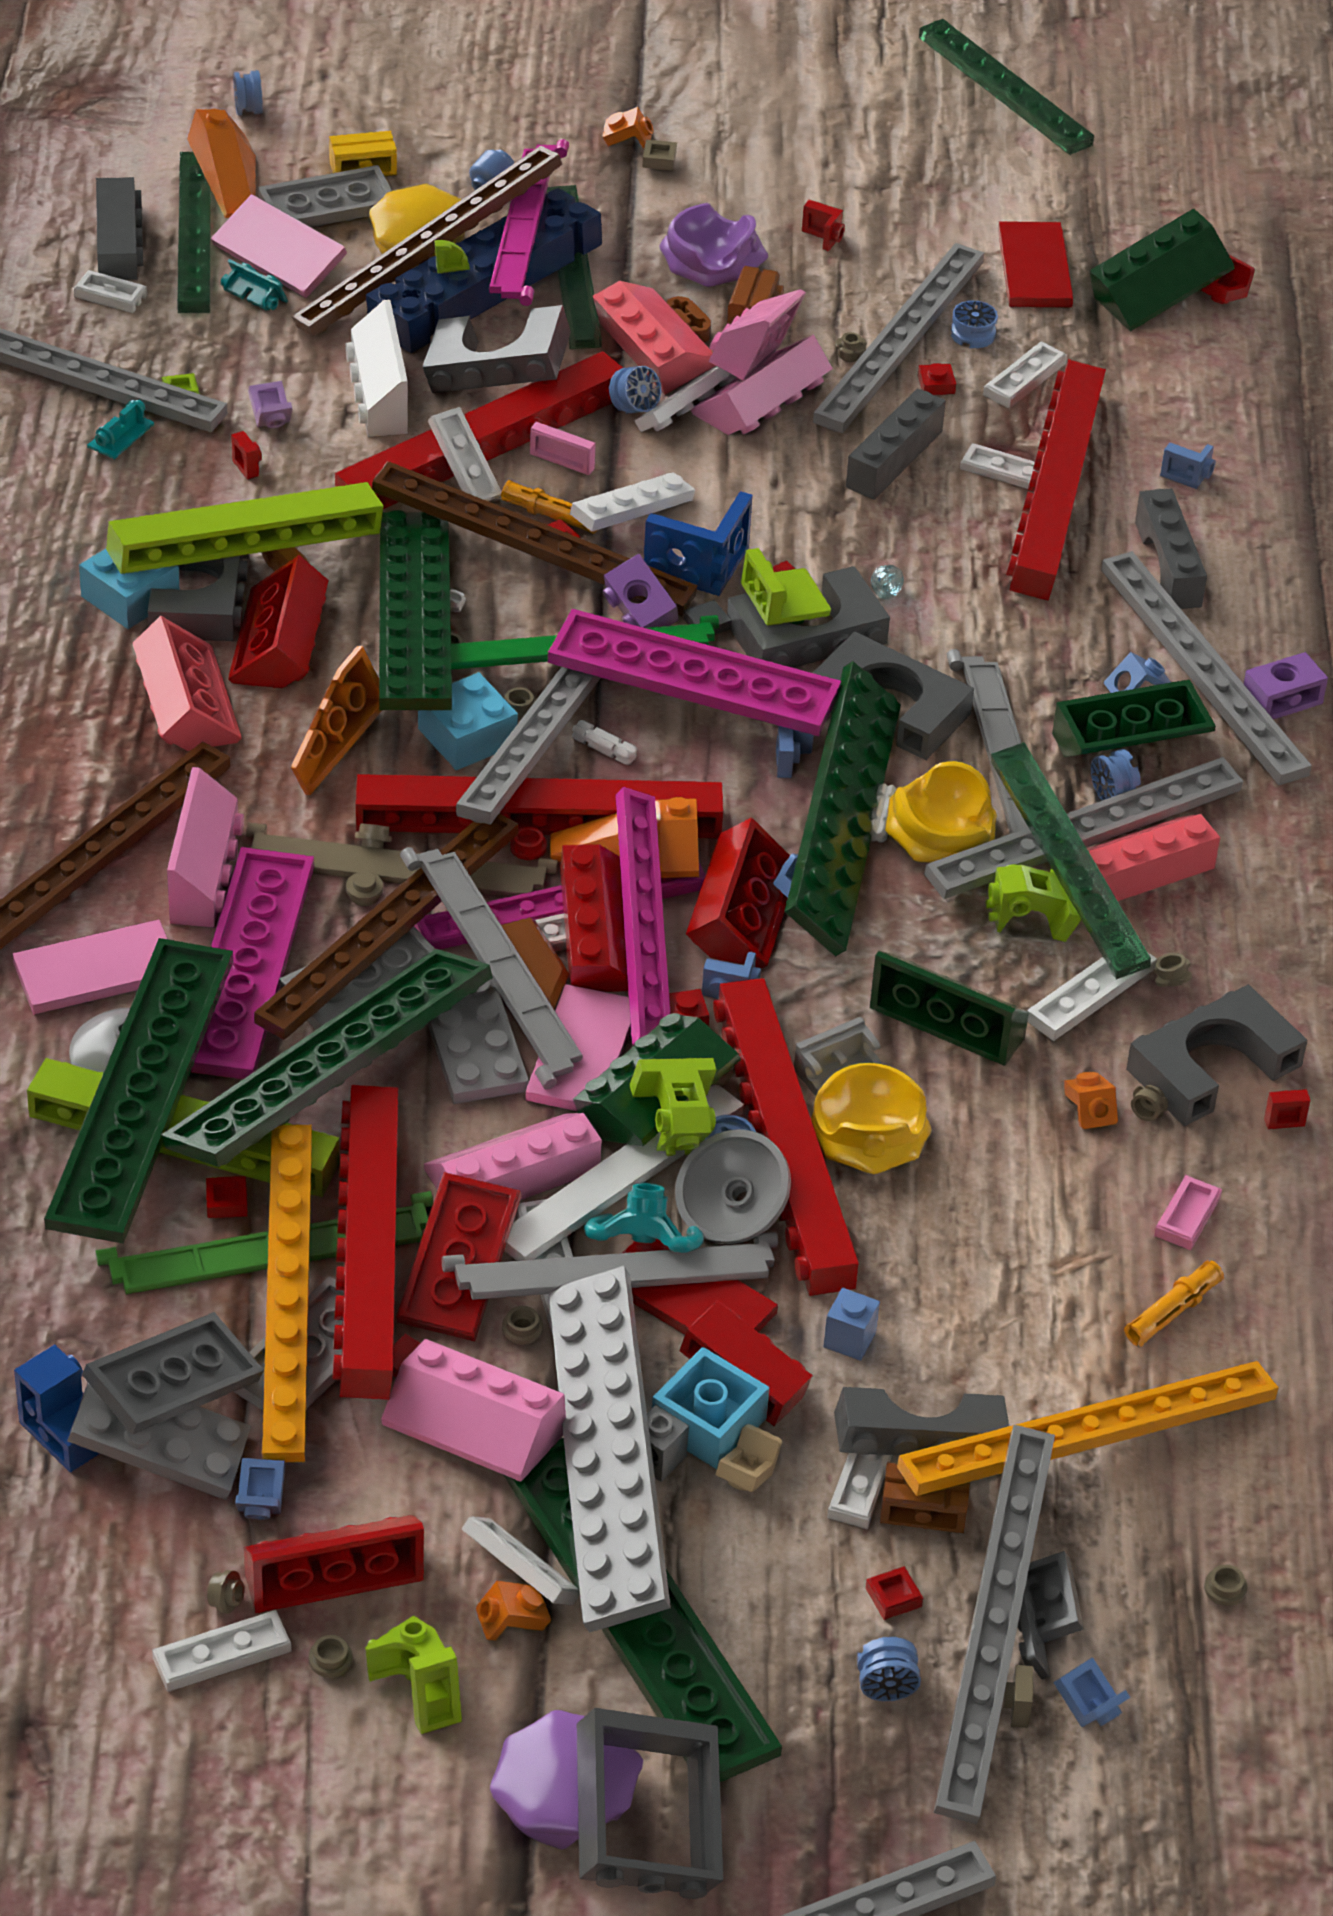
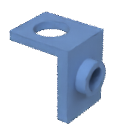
M1132 652L1125 657L1104 681L1110 693L1119 691L1117 686L1118 679L1126 672L1130 673L1131 682L1125 690L1139 688L1145 680L1154 685L1171 683L1164 673L1165 669L1159 662L1151 657L1146 660Z

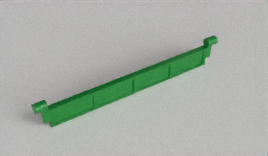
M718 615L700 616L699 624L650 627L647 629L709 645V641H715L713 629H719ZM557 635L451 644V670L547 662L548 651Z

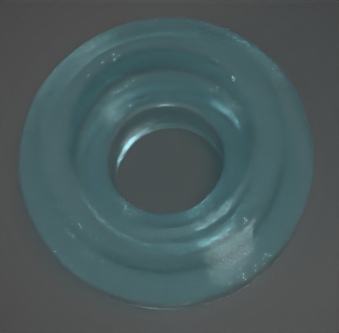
M894 565L878 567L871 577V586L875 594L882 599L894 597L901 590L904 582L903 572Z

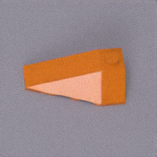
M215 108L196 109L187 140L224 217L230 218L251 194L256 196V155L246 135L225 110Z
M357 646L337 669L291 765V769L305 795H311L383 711L379 710V677L363 646Z
M675 797L655 801L661 878L699 877L696 799ZM617 813L551 833V859L561 862L562 845L600 844L620 856Z

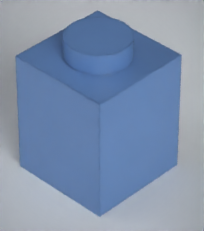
M842 1288L827 1314L823 1347L861 1361L877 1331L880 1301Z

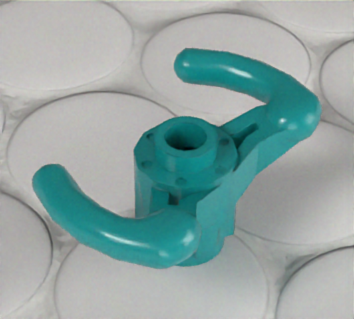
M649 1183L633 1185L632 1191L628 1192L627 1208L615 1216L611 1213L595 1216L589 1219L584 1227L586 1236L593 1240L605 1241L619 1234H631L633 1241L653 1243L658 1239L668 1246L671 1251L678 1253L694 1251L704 1241V1234L697 1226H690L686 1231L687 1236L681 1235L666 1214L668 1197L664 1196L665 1188Z

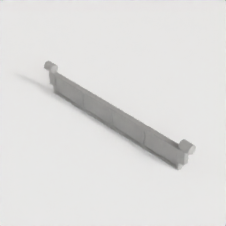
M957 649L948 651L947 659L950 669L953 671L963 669L967 685L974 688L973 706L1010 834L1044 822L998 662H984L983 656L961 657L960 651Z
M412 847L405 848L401 851L400 857L408 870L414 871L419 867L423 869L478 960L490 965L493 984L544 1064L536 1069L535 1075L544 1089L554 1087L557 1084L555 1077L573 1072V1063L582 1060L583 1055L456 853L452 852L442 855L439 849L416 854Z
M776 1232L762 1233L754 1238V1244L703 1247L687 1253L661 1250L465 1265L463 1254L442 1256L443 1272H454L459 1290L469 1289L472 1300L548 1294L564 1284L621 1266H625L630 1274L631 1288L768 1278V1267H773L775 1260L771 1248H777L778 1237Z

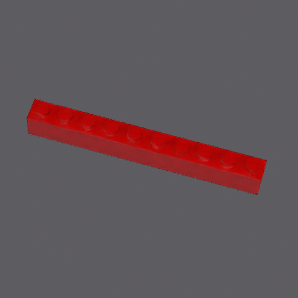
M601 351L560 370L555 380L533 382L465 413L464 416L486 461H489L530 442V430L535 422L558 429L612 404L609 394L610 381L614 373L623 367L605 352ZM432 429L336 472L335 487L368 482L372 488V481L387 461L439 482L454 477V474ZM375 493L383 504V509L398 503V501Z
M1068 359L1065 371L1058 370L1043 427L1044 430L1033 466L1035 471L1032 472L1028 491L1034 493L1027 492L1022 511L1028 514L1022 513L1017 532L1023 535H1016L1011 553L1018 556L1011 555L1006 575L1012 577L1009 591L1049 601L1061 559L1106 369Z
M357 774L356 831H359L360 824H371L390 827L389 832L461 833L473 821L456 816V804L477 777ZM525 778L500 811V814L517 822L518 829L534 827L539 829L543 835H550L551 833L617 813L616 794L623 787L654 796L655 801L675 797L696 799L698 838L718 839L720 833H722L723 825L722 782Z
M759 978L721 983L719 987V1000L713 1001V1012L715 1021L717 1023L722 1022V1039L737 1051L741 1058L734 1066L735 1073L733 1077L740 1078V1099L744 1106L748 1105L750 1110L748 1121L753 1125L756 1133L767 1137L780 1149L790 1169V1194L787 1204L778 1219L779 1221H785L787 1226L785 1229L786 1244L788 1250L795 1251L796 1254L795 1271L798 1281L805 1282L809 1296L840 1292L842 1288L856 1290L859 1263L765 979Z
M351 1085L350 1101L342 1100L341 1124H348V1127H341L340 1151H347V1154H340L339 1178H347L346 1182H339L338 1205L346 1206V1210H338L337 1234H345V1238L337 1239L336 1262H344V1267L337 1266L335 1291H343V1296L336 1295L334 1320H342V1325H335L333 1350H341V1355H334L332 1380H340V1397L390 1400L393 1374L398 1087Z

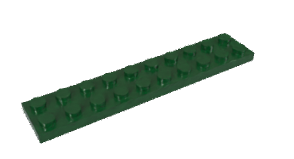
M392 510L382 513L380 528L379 710H452L449 524L447 521L425 512Z
M854 661L842 669L841 686L835 699L785 907V913L835 957L847 949L872 837L870 834L872 830L871 820H873L871 818L872 811L878 805V795L876 793L878 786L884 783L901 704L894 695L883 689L869 672L864 671Z
M163 938L158 939L45 1215L44 1223L46 1230L124 1244L162 1147V1134L169 1129L232 967L233 951Z
M434 949L163 1133L162 1139L165 1148L216 1167L228 1164L240 1152L251 1145L257 1144L266 1134L278 1126L286 1124L292 1116L305 1107L316 1103L318 1098L331 1089L342 1085L347 1078L360 1069L371 1065L373 1060L386 1051L397 1047L402 1040L415 1031L423 1029L428 1022L441 1013L449 1011L454 1004L464 997L475 993L480 986L493 978L490 965Z
M561 1438L521 1482L506 1475L504 1477L572 1584L579 1589L564 1438ZM666 1569L671 1608L603 1628L602 1631L657 1717L718 1726L720 1782L780 1757L782 1745Z

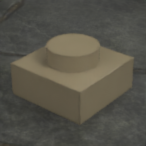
M646 139L642 167L658 171H673L677 153V142Z
M1016 1665L1013 1682H1006L1003 1708L1011 1709L1012 1727L1028 1728L1033 1703V1666Z

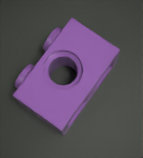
M640 554L635 555L604 575L606 588L603 590V594L613 608L616 606L620 608L624 614L622 616L624 623L650 628L671 626L679 621L676 604ZM635 596L647 598L639 604L630 601Z
M1304 652L1246 670L1244 685L1274 720L1323 704L1328 677L1311 657Z

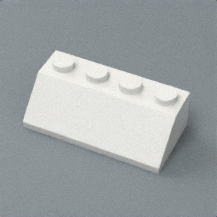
M383 300L351 329V342L346 343L347 362H353L350 363L351 383H354L355 403H361L358 404L359 423L366 425L368 437L408 434V381L391 301Z

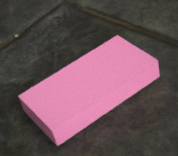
M535 422L531 427L530 455L586 475L592 473L595 468V442Z
M1185 1175L1158 1222L1154 1236L1191 1251L1219 1202L1222 1189Z

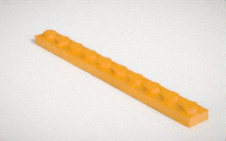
M312 1124L281 1125L272 1130L262 1459L285 1461V1463L305 1462Z
M1258 1361L1016 1425L1054 1434L1055 1438L1050 1459L1053 1460L1276 1400L1279 1387ZM1014 1425L899 1455L897 1468L916 1496L1003 1473L1010 1434Z

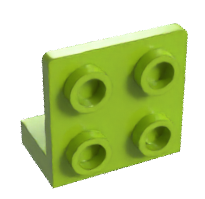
M759 548L746 550L741 584L767 626L830 616L831 608L807 569L800 568L774 572L771 562L765 559Z

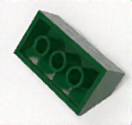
M1193 208L1089 271L1094 298L1131 332L1235 268L1213 225Z
M1188 679L1057 702L1052 735L1063 756L1069 757L1213 732L1216 725L1191 680Z
M878 951L875 955L870 1009L1003 1066H1006L1025 1039L1029 1011L894 954Z
M678 1013L669 1014L659 1021V1025L651 1032L639 1038L628 1052L613 1060L610 1067L599 1077L589 1081L585 1085V1089L575 1096L573 1101L578 1113L585 1114L602 1140L643 1147L659 1133L656 1128L655 1117L657 1110L661 1109V1105L657 1097H633L630 1082L639 1059L713 1058L717 1071L712 1081V1086L734 1067L741 1058L737 1051L699 1017L684 1016ZM676 1096L677 1101H689L687 1096Z

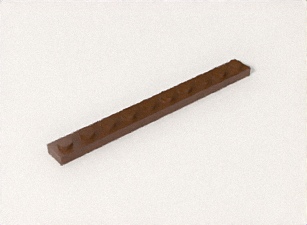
M539 146L293 315L292 318L296 327L313 337L323 333L335 321L353 312L354 308L366 301L367 293L383 284L395 282L396 277L427 261L435 253L434 240L453 242L454 239L467 230L475 228L480 221L492 213L500 211L506 203L526 193L528 188L535 183L549 177L554 170L563 165L559 154Z
M387 461L372 481V490L375 493L605 585L604 575L630 559ZM648 566L676 604L678 615L683 616L684 610L689 607L696 596L698 585ZM635 596V598L643 601L647 599L644 596Z
M202 741L0 899V950L183 806L192 767L201 768L215 780L231 768L230 757Z
M500 813L491 825L473 821L443 847L440 852L442 855L455 852L469 876H471L518 835V823ZM420 867L254 1012V1023L283 1040L287 1039L440 904L442 900L423 869Z

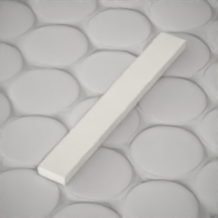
M712 1085L706 1098L709 1107L714 1109L716 1117L720 1115L740 1116L743 1113L744 1104L719 1085ZM661 1132L643 1147L630 1144L625 1145L513 1222L504 1251L516 1261L534 1260L587 1223L589 1219L597 1216L627 1195L628 1192L632 1191L634 1184L644 1183L685 1154L684 1150L676 1151V1155L666 1156V1151H657L656 1147Z

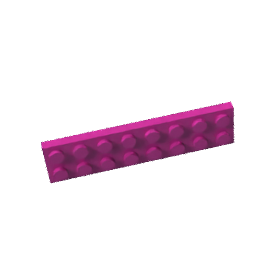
M571 609L548 651L547 663L815 736L820 735L841 686L840 680L576 609Z
M241 847L211 944L213 948L233 951V964L193 1064L192 1073L244 1079L257 1070L267 1030L254 1023V1012L280 989V978L284 975L314 870V856Z

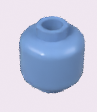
M500 149L486 150L469 169V176L474 190H477L512 166L514 161L511 156Z

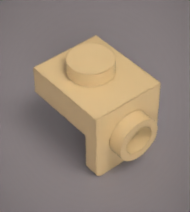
M746 1424L741 1430L737 1447L719 1461L715 1475L727 1480L732 1487L738 1490L753 1492L772 1476L782 1445L781 1438L751 1424Z

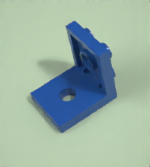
M740 491L716 531L650 513L645 521L643 560L650 567L698 585L697 590L720 596L744 557L746 550L749 548L753 495ZM672 549L680 550L684 557L676 555Z

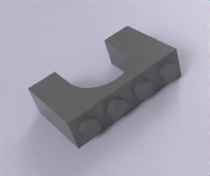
M563 306L531 309L521 336L508 346L489 352H476L479 342L470 316L439 319L423 364V370L431 392L439 393L557 379L571 334Z
M250 554L178 565L179 570L204 572L218 580L207 587L195 590L151 588L148 605V627L160 616H163L202 640L234 641L235 627L242 626V606H238V604H244L245 583H241V581L247 582L248 561H243V559H250Z
M855 566L823 574L821 593L831 608L830 614L833 617L831 621L825 624L801 626L788 622L767 626L747 593L728 598L727 615L732 620L731 632L747 656L792 668L827 659L854 631L880 644H887L890 616Z
M855 631L813 672L814 674L840 680L843 667L854 661L864 671L869 672L883 689L896 690L911 697L916 703L899 719L896 746L924 760H927L971 715L973 687Z
M1248 984L1236 991L1227 992L1222 998L1206 1006L1197 1007L1192 1013L1176 1021H1169L1162 1028L1148 1035H1141L1130 1044L1126 1070L1144 1087L1146 1085H1153L1161 1089L1168 1100L1167 1110L1185 1127L1214 1112L1219 1085L1191 1058L1189 1052L1206 1045H1223L1234 1048L1245 1054L1274 1081L1302 1066L1308 1040Z

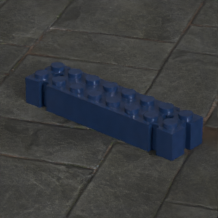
M560 188L548 192L545 195L524 286H531L573 262L574 254L579 252L585 255L601 246V213L585 203L575 202V197ZM507 216L479 230L463 241L456 243L466 253L470 270L438 274L436 256L431 257L396 277V284L386 283L367 293V315L383 300H390L400 347L409 353H413L431 343L430 336L434 334L439 319L470 316V319H473L508 299L501 298V293H490L489 291Z

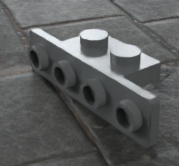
M1065 1551L1030 1562L1017 1626L1019 1631L1022 1632L1024 1639L1023 1642L1019 1643L1022 1660L1025 1666H1033L1042 1680L1050 1677L1044 1643L1084 1630L1071 1560Z

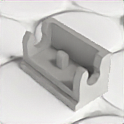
M858 1017L796 1043L794 1069L816 1096L823 1084L834 1073L845 1067L860 1063L882 1064L878 1056L873 1052L880 1049L881 1046L875 1035L865 1025L862 1017Z

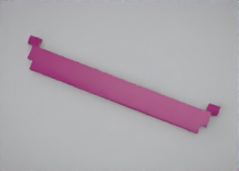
M560 139L557 141V145L537 144L536 148L543 146L558 153L560 158H565L569 142L565 139ZM524 148L522 158L535 149ZM550 176L541 179L528 188L526 193L511 200L489 286L490 293H501V298L519 299L520 303L524 306L531 305L534 296V289L531 286H524Z

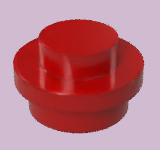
M522 827L518 829V835L510 841V850L519 859L535 860L545 854L547 841L539 829Z

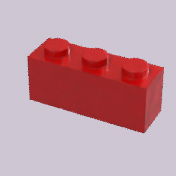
M718 1300L687 1329L679 1350L688 1359H691L704 1347L770 1387L766 1421L774 1427L804 1397L813 1377L799 1361L791 1359L777 1348L769 1337L757 1332L743 1321L736 1311L728 1309Z

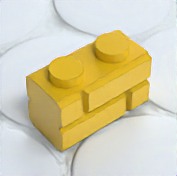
M391 130L329 136V160L333 173L378 165L384 176L397 175V149Z

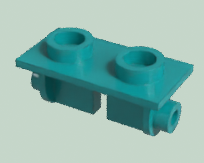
M231 259L228 260L232 271L229 275H223L220 282L226 292L244 299L251 290L246 298L247 301L265 311L275 310L279 300L285 303L288 302L282 289L283 284L272 275L264 276L245 262L239 264Z
M141 400L129 401L126 407L119 412V418L114 416L108 423L96 430L95 438L87 444V448L115 460L154 425L153 421L146 419L144 416L146 409L144 403Z

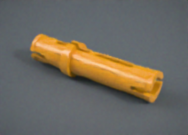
M507 480L501 492L502 501L521 506L533 515L539 513L555 520L561 519L566 524L581 528L592 534L597 532V530L591 532L570 515L572 503L545 494V491L540 488L532 489L511 480Z
M1206 1260L1192 1274L1187 1277H1180L1175 1281L1173 1289L1125 1326V1335L1129 1341L1135 1346L1139 1345L1142 1347L1185 1309L1196 1307L1202 1301L1203 1295L1224 1280V1273L1221 1267L1212 1260L1210 1262Z

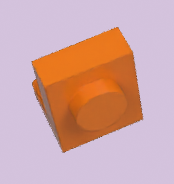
M639 107L624 113L617 112L606 119L603 139L609 147L635 136L644 149L646 139L651 140L654 132L653 125L647 116H643Z
M1083 1072L1077 1074L1076 1079L1064 1081L1065 1096L1077 1105L1079 1126L1082 1129L1114 1125L1118 1122L1116 1087L1096 1072Z
M497 1580L476 1606L478 1619L487 1640L496 1641L507 1626L543 1631L551 1621L542 1594L531 1585Z

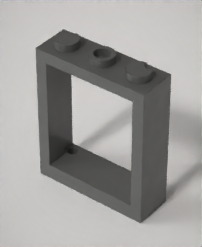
M593 1708L576 1724L579 1879L596 1881L598 1886L605 1888L628 1885L638 1887V1890L643 1893H659L665 1890L680 1892V1896L687 1899L705 1897L709 1891L723 1881L718 1726ZM604 1745L687 1757L691 1867L606 1856Z

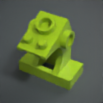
M1056 862L1050 872L1016 864L996 868L994 883H989V899H986L985 904L986 909H992V912H989V921L995 922L997 932L1001 933L1013 916L1021 917L1027 915L1031 910L1039 911L1045 914L1048 919L1052 938L1066 942L1083 918L1070 866Z
M713 1058L639 1059L630 1082L633 1097H657L659 1099L661 1109H658L656 1112L655 1122L657 1131L661 1132L656 1150L666 1151V1156L676 1155V1151L683 1150L685 1155L688 1156L693 1149L700 1146L699 1144L715 1128V1111L712 1107H709L706 1098L717 1071ZM676 1096H687L689 1101H677Z
M413 1615L400 1625L390 1629L377 1640L371 1639L368 1642L365 1651L369 1682L399 1674L404 1675L407 1680L411 1681L414 1720L420 1734L462 1722L457 1657L451 1646L444 1647L435 1628Z

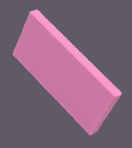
M252 194L211 238L214 246L251 265L266 276L272 275L276 277L284 286L305 298L315 290L347 254L343 245Z
M155 920L13 953V963L32 1013L35 1015L138 990L158 939H167L160 920Z
M565 984L555 1012L580 1050L583 1058L581 1061L573 1063V1072L555 1077L557 1084L550 1089H544L535 1075L536 1069L544 1065L538 1056L526 1089L525 1101L577 1111L573 1098L585 1089V1085L589 1081L599 1077L606 1071L613 1060L622 1056L631 1031L629 997Z

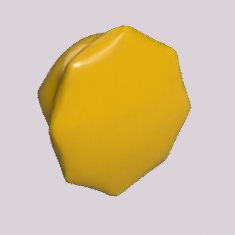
M429 184L387 192L369 211L377 248L382 254L462 199ZM465 232L454 239L453 243L456 244L465 239Z
M956 761L939 763L910 784L896 789L889 799L885 831L904 848L914 861L931 863L995 840L997 813L991 805V793L984 776L971 765Z
M877 1063L854 1064L834 1073L817 1092L814 1112L811 1116L820 1148L827 1159L873 1175L918 1159L932 1131L926 1117L927 1106L924 1091L905 1073L893 1067Z

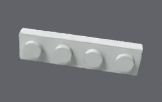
M715 366L634 421L640 432L652 427L655 431H659L673 422L671 416L675 413L678 417L694 408L695 406L692 401L698 399L700 402L716 392L714 386L719 384L722 387L737 377Z
M674 472L667 473L656 478L573 502L570 515L592 532L693 501L695 489L685 482L681 476Z
M1127 939L1028 1009V1023L1055 1041L1153 971L1157 958L1132 940Z

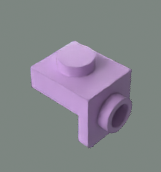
M282 381L249 386L248 393L257 427L277 428L290 422L292 405L291 402H287Z

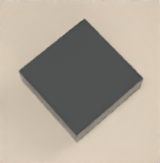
M715 600L684 610V620L687 624H699L700 616L718 615L719 629H713L715 635L731 630L732 620Z

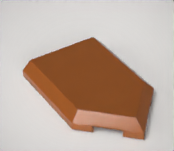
M529 917L501 925L555 1010L560 994L569 978V972L534 919Z

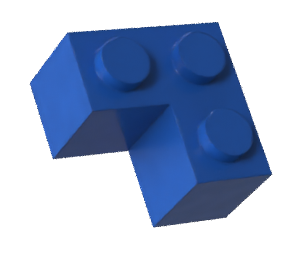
M54 1344L14 1369L19 1423L71 1473L100 1453L67 1441L84 1394L81 1381L83 1370L74 1356H67Z

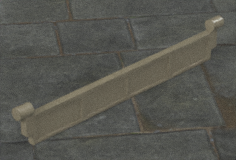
M250 822L247 824L246 837L254 838L251 848L314 856L313 873L349 878L359 872H370L378 875L383 882L402 884L417 871L408 870L400 857L401 851L268 835L267 824ZM539 858L537 867L487 861L470 877L481 894L511 897L544 889L546 874L556 875L558 860Z

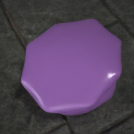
M710 203L692 206L680 212L671 221L668 233L659 245L673 274L690 279L706 287L737 281L744 266L757 268L769 257L755 231L756 220L753 216L743 215L739 221L728 220L717 213Z
M554 1710L505 1739L496 1771L490 1783V1791L495 1801L508 1814L514 1825L525 1835L540 1843L563 1850L579 1839L576 1724L585 1716L562 1710ZM604 1745L605 1824L612 1820H618L631 1806L638 1775L643 1767V1759L634 1749Z

